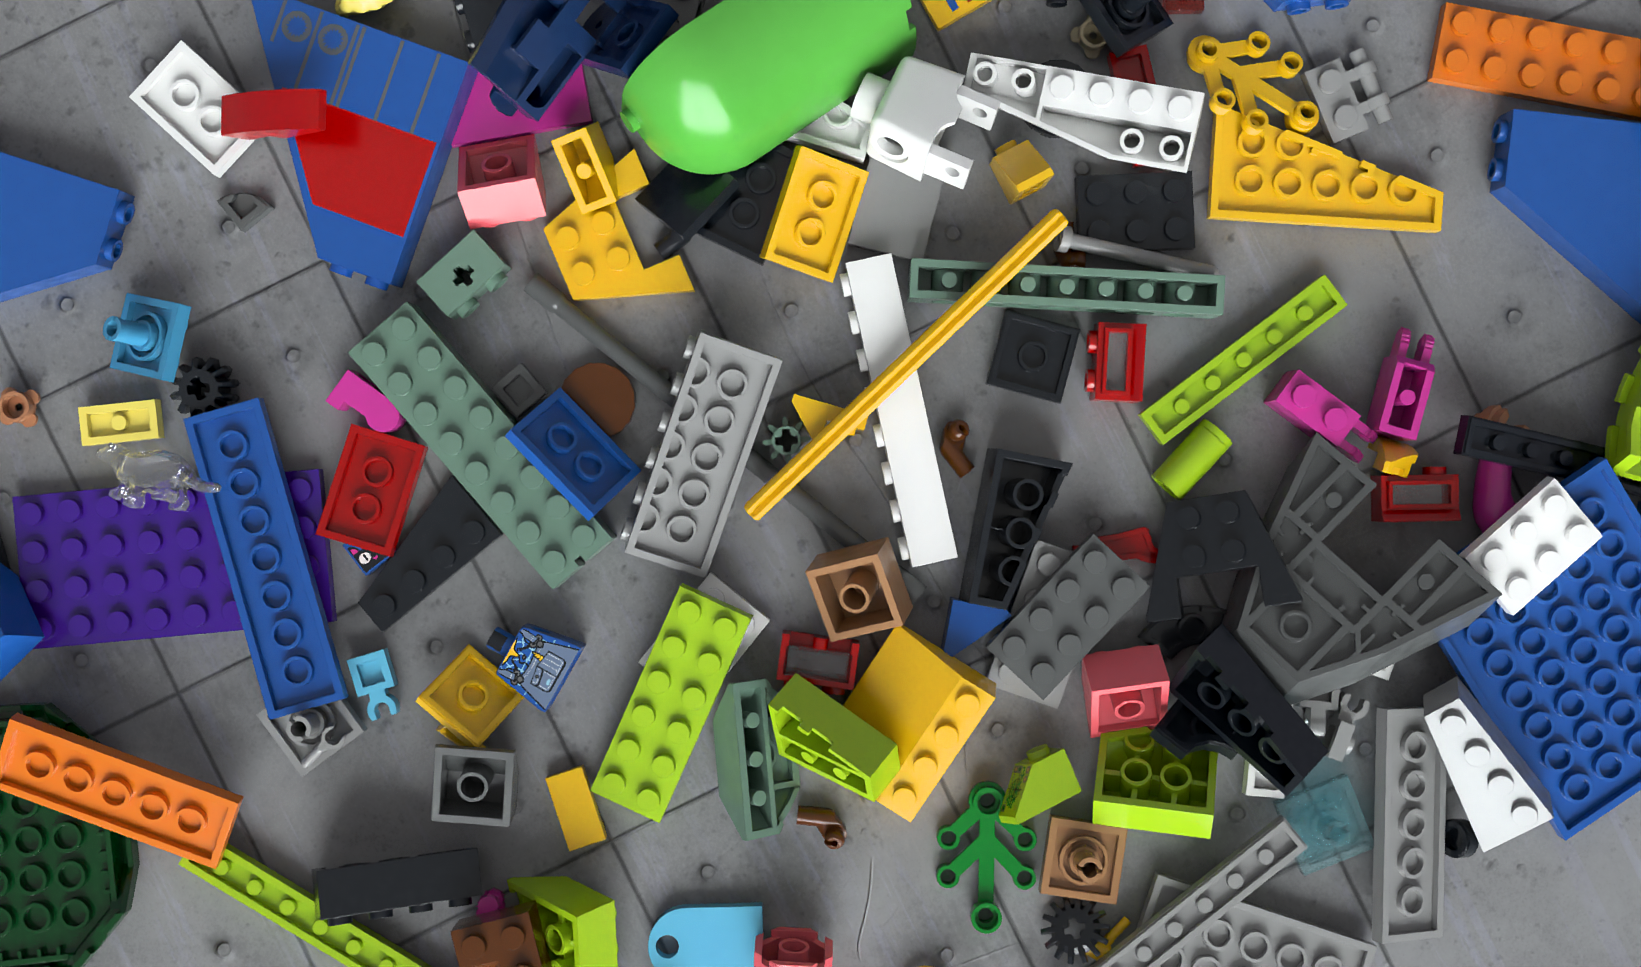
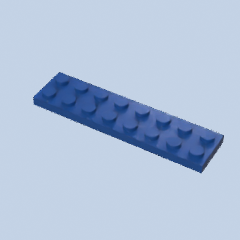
M254 398L183 419L269 720L349 697L264 398Z

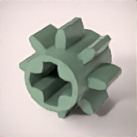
M783 417L782 427L776 429L773 425H768L769 430L774 434L772 439L764 440L763 444L767 446L773 445L775 449L770 459L774 460L779 454L785 455V461L788 463L791 460L792 454H798L802 450L800 449L801 442L811 441V437L800 436L798 431L803 426L802 422L797 423L793 428L788 426L787 418ZM790 430L791 436L798 437V443L791 446L790 452H784L783 446L776 445V438H781L783 435L782 431Z

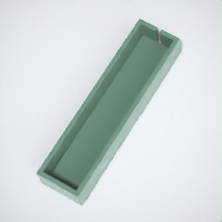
M408 301L405 302L348 352L552 589L560 587L585 565L581 558L577 559L581 556L584 561L592 559L617 537L598 514L587 521L505 437L518 421L417 305Z

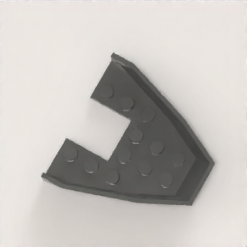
M1317 432L1287 467L1262 520L1277 551L1284 560L1296 587L1299 589L1303 602L1265 607L1259 567L1239 569L1226 607L1227 614H1224L1222 620L1223 625L1290 705L1352 685L1468 627L1503 595L1440 539L1383 596L1380 595L1322 543L1377 484Z

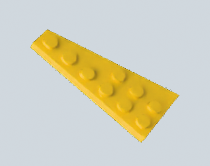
M1233 109L1225 115H1217L1213 112L1207 219L1425 233L1441 231L1444 192L1402 175L1396 176L1376 168L1375 164L1346 156L1340 150L1288 129L1282 130L1268 124L1261 134L1257 136L1248 135L1242 129L1241 122L1243 117L1240 112ZM1250 118L1253 125L1260 126L1256 119Z

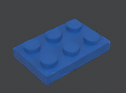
M561 387L512 427L505 435L517 450L587 521L593 518L642 471Z

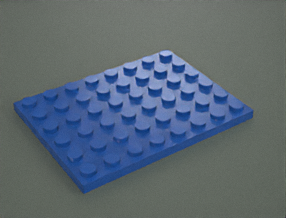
M1596 457L1560 482V485L1603 537L1514 616L1506 613L1495 601L1468 627L1437 642L1459 679L1550 793L1554 818L1549 820L1557 835L1565 841L1641 790V516L1608 460L1603 457ZM1468 544L1467 546H1465L1464 548H1462L1461 550H1459L1458 552H1456V554L1459 555V554H1460L1463 550H1465L1470 544Z

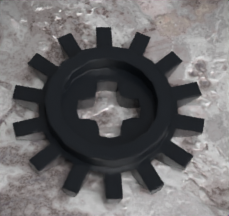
M1063 897L1065 907L1062 909L1055 902H1052L1050 906L1054 909L1056 915L1044 914L1042 917L1043 920L1051 922V927L1041 929V935L1051 934L1052 936L1044 944L1045 947L1049 949L1056 945L1058 948L1054 957L1059 960L1065 952L1068 954V964L1071 965L1074 963L1075 955H1080L1083 964L1088 963L1086 953L1090 950L1098 957L1101 953L1095 947L1097 942L1107 945L1109 939L1100 935L1101 930H1110V924L1099 922L1100 918L1107 915L1105 910L1094 913L1092 909L1097 902L1090 901L1086 906H1083V900L1076 899L1075 904L1071 905L1068 897ZM1075 918L1078 923H1085L1086 928L1080 931L1081 938L1074 939L1071 934L1065 935L1064 929L1070 926L1069 920Z

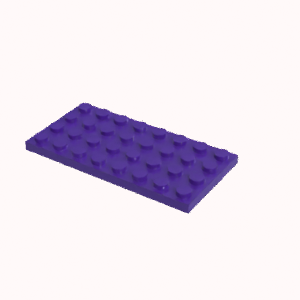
M323 469L285 472L327 622L337 621L330 539L315 534L326 503ZM201 480L12 497L20 582L45 636L33 649L243 630Z

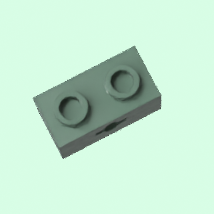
M473 229L416 283L447 317L454 320L458 317L464 319L479 307L480 303L477 300L488 290L491 293L495 292L508 280L506 274L512 268L484 237ZM465 270L471 273L470 277L473 280L469 286L463 283L464 278L461 276Z

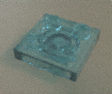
M1344 773L1292 793L1287 797L1285 796L1284 799L1280 798L1272 801L1277 815L1281 814L1308 846L1306 850L1295 858L1298 868L1304 876L1374 849V840L1349 777Z

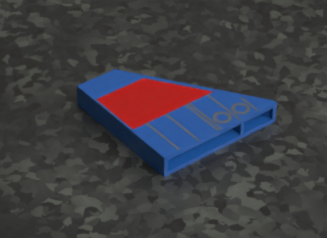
M251 0L274 90H327L326 130L287 138L318 258L330 262L329 270L349 278H352L353 272L367 276L365 284L384 291L388 290L389 284L402 288L478 71L469 65L467 61L297 0Z

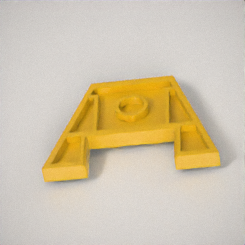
M635 149L630 151L615 165L619 199L640 191L649 185ZM575 200L543 228L574 301L695 292L680 255L644 269L616 202L582 215Z

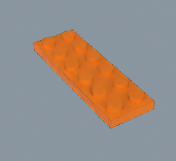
M1446 2L1440 8L1427 81L1641 122V39Z
M16 713L9 719L0 749L1 791L214 869L222 861L244 797L20 713Z

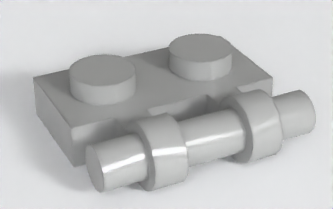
M1364 47L1349 54L1354 66L1351 70L1345 71L1339 57L1300 75L1310 101L1319 110V123L1329 146L1368 130L1369 126L1364 115L1373 112L1378 125L1393 119L1388 104L1391 103L1387 92H1382L1375 76V72L1378 71L1374 60L1369 61ZM1360 80L1368 99L1362 103L1358 102L1351 83Z

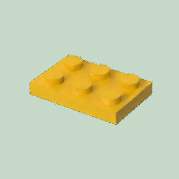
M796 145L760 258L833 283L869 172L807 147Z

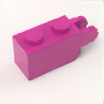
M1403 327L1397 331L1390 356L1383 358L1365 425L1379 436L1397 441L1417 440L1435 374L1434 365L1429 364L1435 338L1424 333L1417 344L1414 359L1407 358L1406 354L1411 340V331Z
M1299 369L1285 372L1263 402L1310 438L1317 432L1341 454L1358 464L1364 457V454L1344 439L1350 430L1365 442L1374 444L1378 438L1376 432L1359 420L1360 414Z

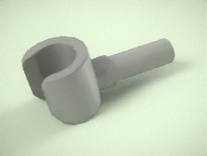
M335 723L327 725L321 734V741L300 764L307 769L328 749L339 748L346 739V733L339 741H330L327 738V732L335 726Z

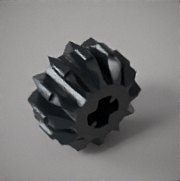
M195 357L192 359V366L181 364L178 367L183 377H175L174 383L171 382L179 386V391H175L170 395L171 399L182 400L177 411L181 414L190 412V417L229 406L227 404L228 401L238 402L240 400L239 396L231 394V389L236 388L240 384L236 379H228L233 369L226 365L220 367L219 359L210 357L205 362L203 358ZM203 383L210 386V391L204 392L206 396L201 395V387L206 388V385Z

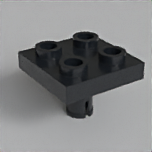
M1079 0L1116 58L1159 35L1174 24L1159 0Z

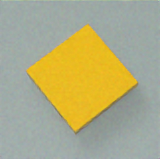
M468 644L418 696L415 702L469 747H480L524 697L496 674L498 668Z

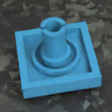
M127 293L121 318L110 316L103 326L105 339L115 341L109 368L174 383L185 332L188 327L191 306Z

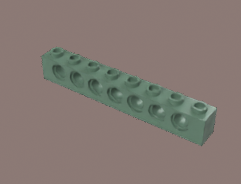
M911 258L908 272L907 302L953 305L996 263ZM1026 264L983 306L1214 319L1223 315L1226 275Z

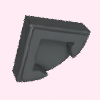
M247 193L228 194L217 200L237 227L245 233L275 209L266 200Z

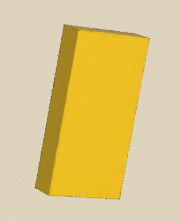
M584 764L547 776L545 780L569 851L606 840L607 834L593 792L590 791L591 786Z

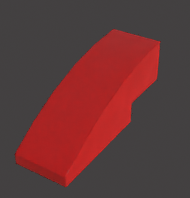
M276 89L224 95L221 102V135L253 140L268 136L289 138L325 131L327 90Z

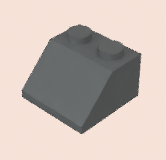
M436 744L434 751L431 821L510 827L517 809L519 771L516 751Z

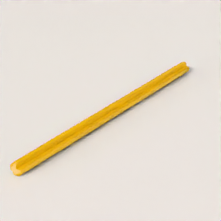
M1058 209L1051 210L747 501L744 506L746 512L753 519L760 520L1068 225L1067 218Z

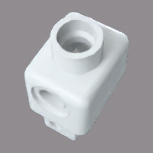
M907 56L900 61L891 81L870 72L865 75L854 99L850 116L871 124L866 145V151L870 157L920 182L924 174H927L960 189H964L974 160L940 147L938 144L946 128L955 125L958 118L990 131L1001 101L962 85L965 77L963 74Z

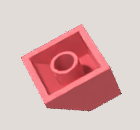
M534 134L459 147L457 193L470 230L482 227L492 228L499 224L515 221H531L537 217L546 216V192Z
M1159 644L1134 646L1113 651H1097L1087 654L1082 659V685L1091 738L1100 737L1101 733L1145 726L1150 730L1154 729L1168 712L1170 679Z

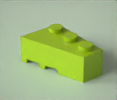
M797 673L794 674L768 704L779 755L875 802L901 769L898 747L895 742Z

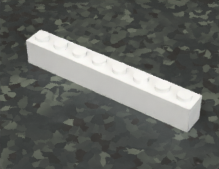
M891 253L845 263L846 273L839 274L844 297L851 296L854 311L848 312L852 335L859 333L862 343V349L856 350L860 372L868 371L870 384L911 345ZM916 370L876 408L879 424L872 425L877 448L884 446L887 461L881 463L885 485L893 484L896 499L889 500L893 522L901 521L904 537L897 538L901 559H909L911 567L958 558Z

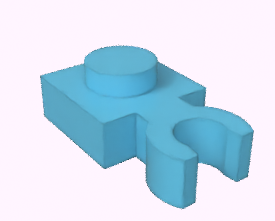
M388 648L346 660L357 696L369 694L370 702L367 706V713L372 721L381 718L378 710L381 702L389 706L391 715L400 712L398 699L390 694L388 688L398 685Z

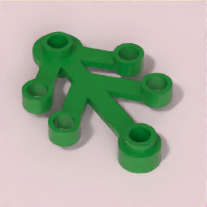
M992 781L977 783L969 793V807L951 825L941 826L936 834L940 847L945 850H952L959 845L960 836L979 820V835L950 863L945 862L937 867L936 879L940 886L952 888L959 882V876L978 859V901L971 907L970 919L974 928L984 934L996 931L1002 922L1000 909L994 903V858L1010 873L1014 884L1018 888L1027 890L1033 887L1036 882V875L1032 867L1022 864L995 837L996 820L1012 835L1013 842L1019 850L1030 851L1037 843V837L1030 827L1022 826L1021 824L1001 823L998 815L1005 792L1000 785ZM986 793L994 796V801L989 806H984L980 803L982 795ZM946 831H952L955 834V839L951 843H944L941 840L942 834ZM1024 832L1031 834V841L1026 845L1018 843L1019 835ZM950 869L955 873L954 878L950 881H943L940 878L944 870ZM1021 871H1028L1031 874L1030 879L1025 883L1017 880V876ZM983 908H988L992 911L991 917L987 920H982L978 917L979 911Z

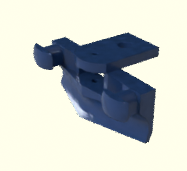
M502 0L468 64L494 85L489 97L499 112L507 116H513L519 110L527 118L539 121L581 63L629 79L636 68L656 48L679 14L669 4L652 0H603L604 3L581 26L575 20L590 0Z

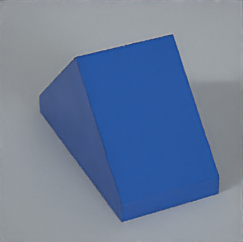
M950 597L941 649L953 657L1010 618L1011 614L1008 610L970 604L959 598Z

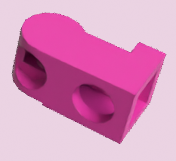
M348 369L325 400L337 410L348 411L350 407H353L364 415L368 425L378 432H397L404 427L407 421L381 390L357 371Z

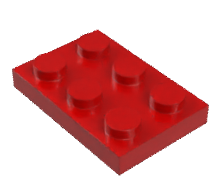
M351 424L315 534L393 557L428 447Z

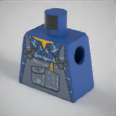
M530 623L523 625L517 636L497 627L486 644V647L504 656L496 674L543 712L551 708L586 646L581 641Z

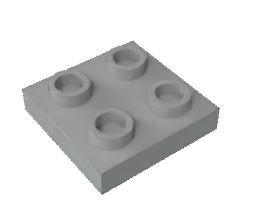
M346 698L269 720L266 708L257 714L259 720L301 777L308 774L368 730ZM335 723V726L327 732V738L330 741H339L346 733V739L339 748L328 749L307 769L300 764L321 741V734L327 725Z

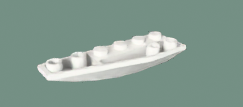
M972 52L964 86L1000 100L999 109L1105 158L1187 173L1205 95L1202 92Z

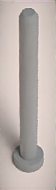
M1066 226L1054 238V251L1066 253L1068 249H1074L1175 273L1219 274L1218 268L1214 265L1075 234L1071 226Z

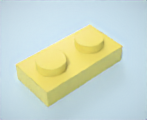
M151 399L78 407L82 446L165 438L161 400Z

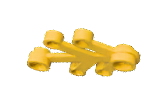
M1262 31L1252 32L1246 40L1220 43L1217 39L1208 35L1197 36L1190 42L1186 50L1187 63L1193 71L1203 74L1210 95L1209 108L1215 114H1227L1235 105L1237 98L1243 117L1241 122L1242 129L1248 135L1257 136L1267 127L1269 118L1263 110L1257 108L1254 99L1255 95L1285 114L1284 124L1290 131L1306 135L1317 125L1319 110L1313 102H1296L1262 80L1274 77H1283L1285 79L1295 77L1303 67V60L1299 54L1290 51L1284 53L1276 61L1239 66L1230 60V58L1245 55L1252 58L1262 57L1271 44L1269 36ZM1252 41L1258 42L1262 48L1254 46ZM1203 50L1208 52L1210 56L1206 55ZM1285 62L1291 63L1294 69L1287 67ZM1220 73L1232 81L1236 97L1230 89L1224 88ZM1217 98H1223L1227 105L1220 104ZM1250 118L1256 119L1260 126L1253 125Z

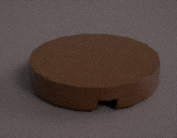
M588 363L574 369L563 382L562 390L609 437L621 433L631 422L636 408V392L630 379L618 368L605 363Z

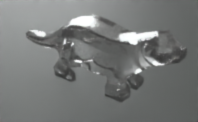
M111 442L96 452L100 460L112 467L119 481V486L110 490L108 495L115 500L124 498L122 504L129 508L143 509L146 493H151L153 500L169 502L168 509L187 511L190 505L187 496L189 488L204 493H216L221 491L222 488L218 483L201 480L192 466L181 455L167 450L135 452L125 445Z

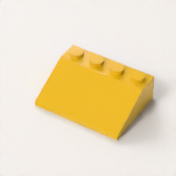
M904 625L892 629L843 706L897 744L901 769L876 801L911 822L995 700L996 683L954 656L952 657L945 653L944 650Z

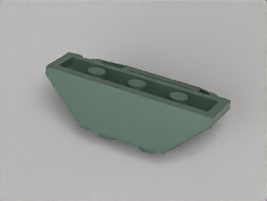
M766 678L729 683L713 718L719 797L744 841L780 834L784 825L783 820L789 813L800 789L799 764L778 753L768 704L778 692L771 687L770 682Z

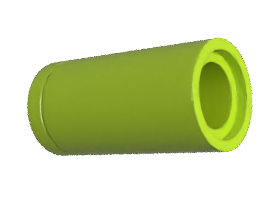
M1202 419L1151 477L1174 499L1182 500L1233 443L1217 426L1206 419Z

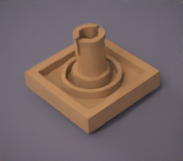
M1050 814L1038 888L1041 894L1116 905L1128 828L1092 824V820Z

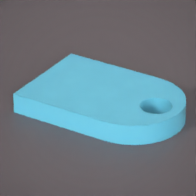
M763 902L682 904L666 910L654 923L649 936L648 952L653 966L754 967L755 939L757 935L764 933ZM665 935L673 936L678 941L679 948L671 954L663 953L658 948V939Z

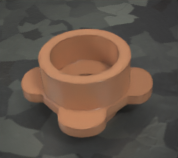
M13 387L5 388L0 398V421L5 425H11L15 422L22 423L25 427L35 426L38 422L36 405L41 399L39 393L32 389L26 392H19ZM18 404H21L23 407L21 411L17 410Z

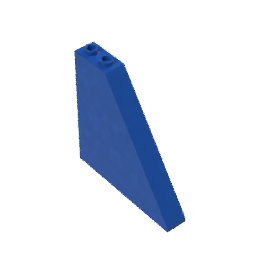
M1512 109L1499 116L1498 120L1494 123L1491 135L1492 142L1495 143L1494 158L1491 159L1487 170V178L1491 181L1490 193L1641 325V123Z
M0 152V303L111 270L114 262L120 258L123 250L121 239L125 226L131 222L134 216L135 206L133 201L135 196Z

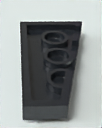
M452 475L358 604L382 633L386 632L500 538L503 533L458 479Z

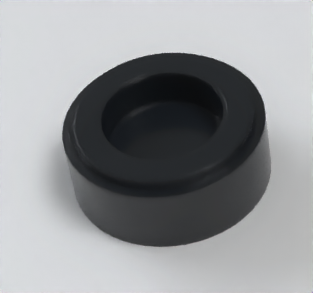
M1462 818L1446 820L1445 854L1452 858L1472 856L1476 852L1479 842L1470 821Z

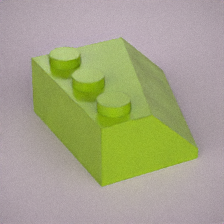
M1147 726L1101 733L1093 797L1092 824L1211 839L1215 805L1217 752L1206 750L1191 752L1180 760L1149 736L1154 729L1150 730Z
M568 876L512 877L507 879L510 893L517 892L519 904L536 900L552 967H618L615 900Z

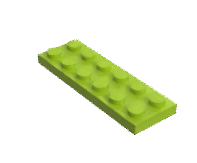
M684 583L680 585L590 789L591 792L653 821L661 822L753 615Z

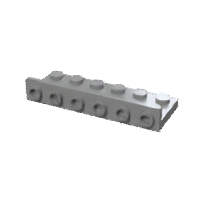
M699 328L696 337L689 335L682 354L683 358L688 359L684 373L676 372L669 393L674 395L675 399L671 410L664 408L660 417L657 431L663 432L658 447L654 445L650 447L644 466L649 468L650 471L646 483L638 482L632 503L638 506L634 518L626 517L620 539L625 540V553L706 578L783 360L779 357L709 334L706 330Z

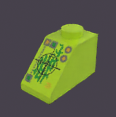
M1047 744L1039 745L1026 752L1027 758L1015 764L998 815L1001 823L1019 825L1082 791L1064 748H1049Z

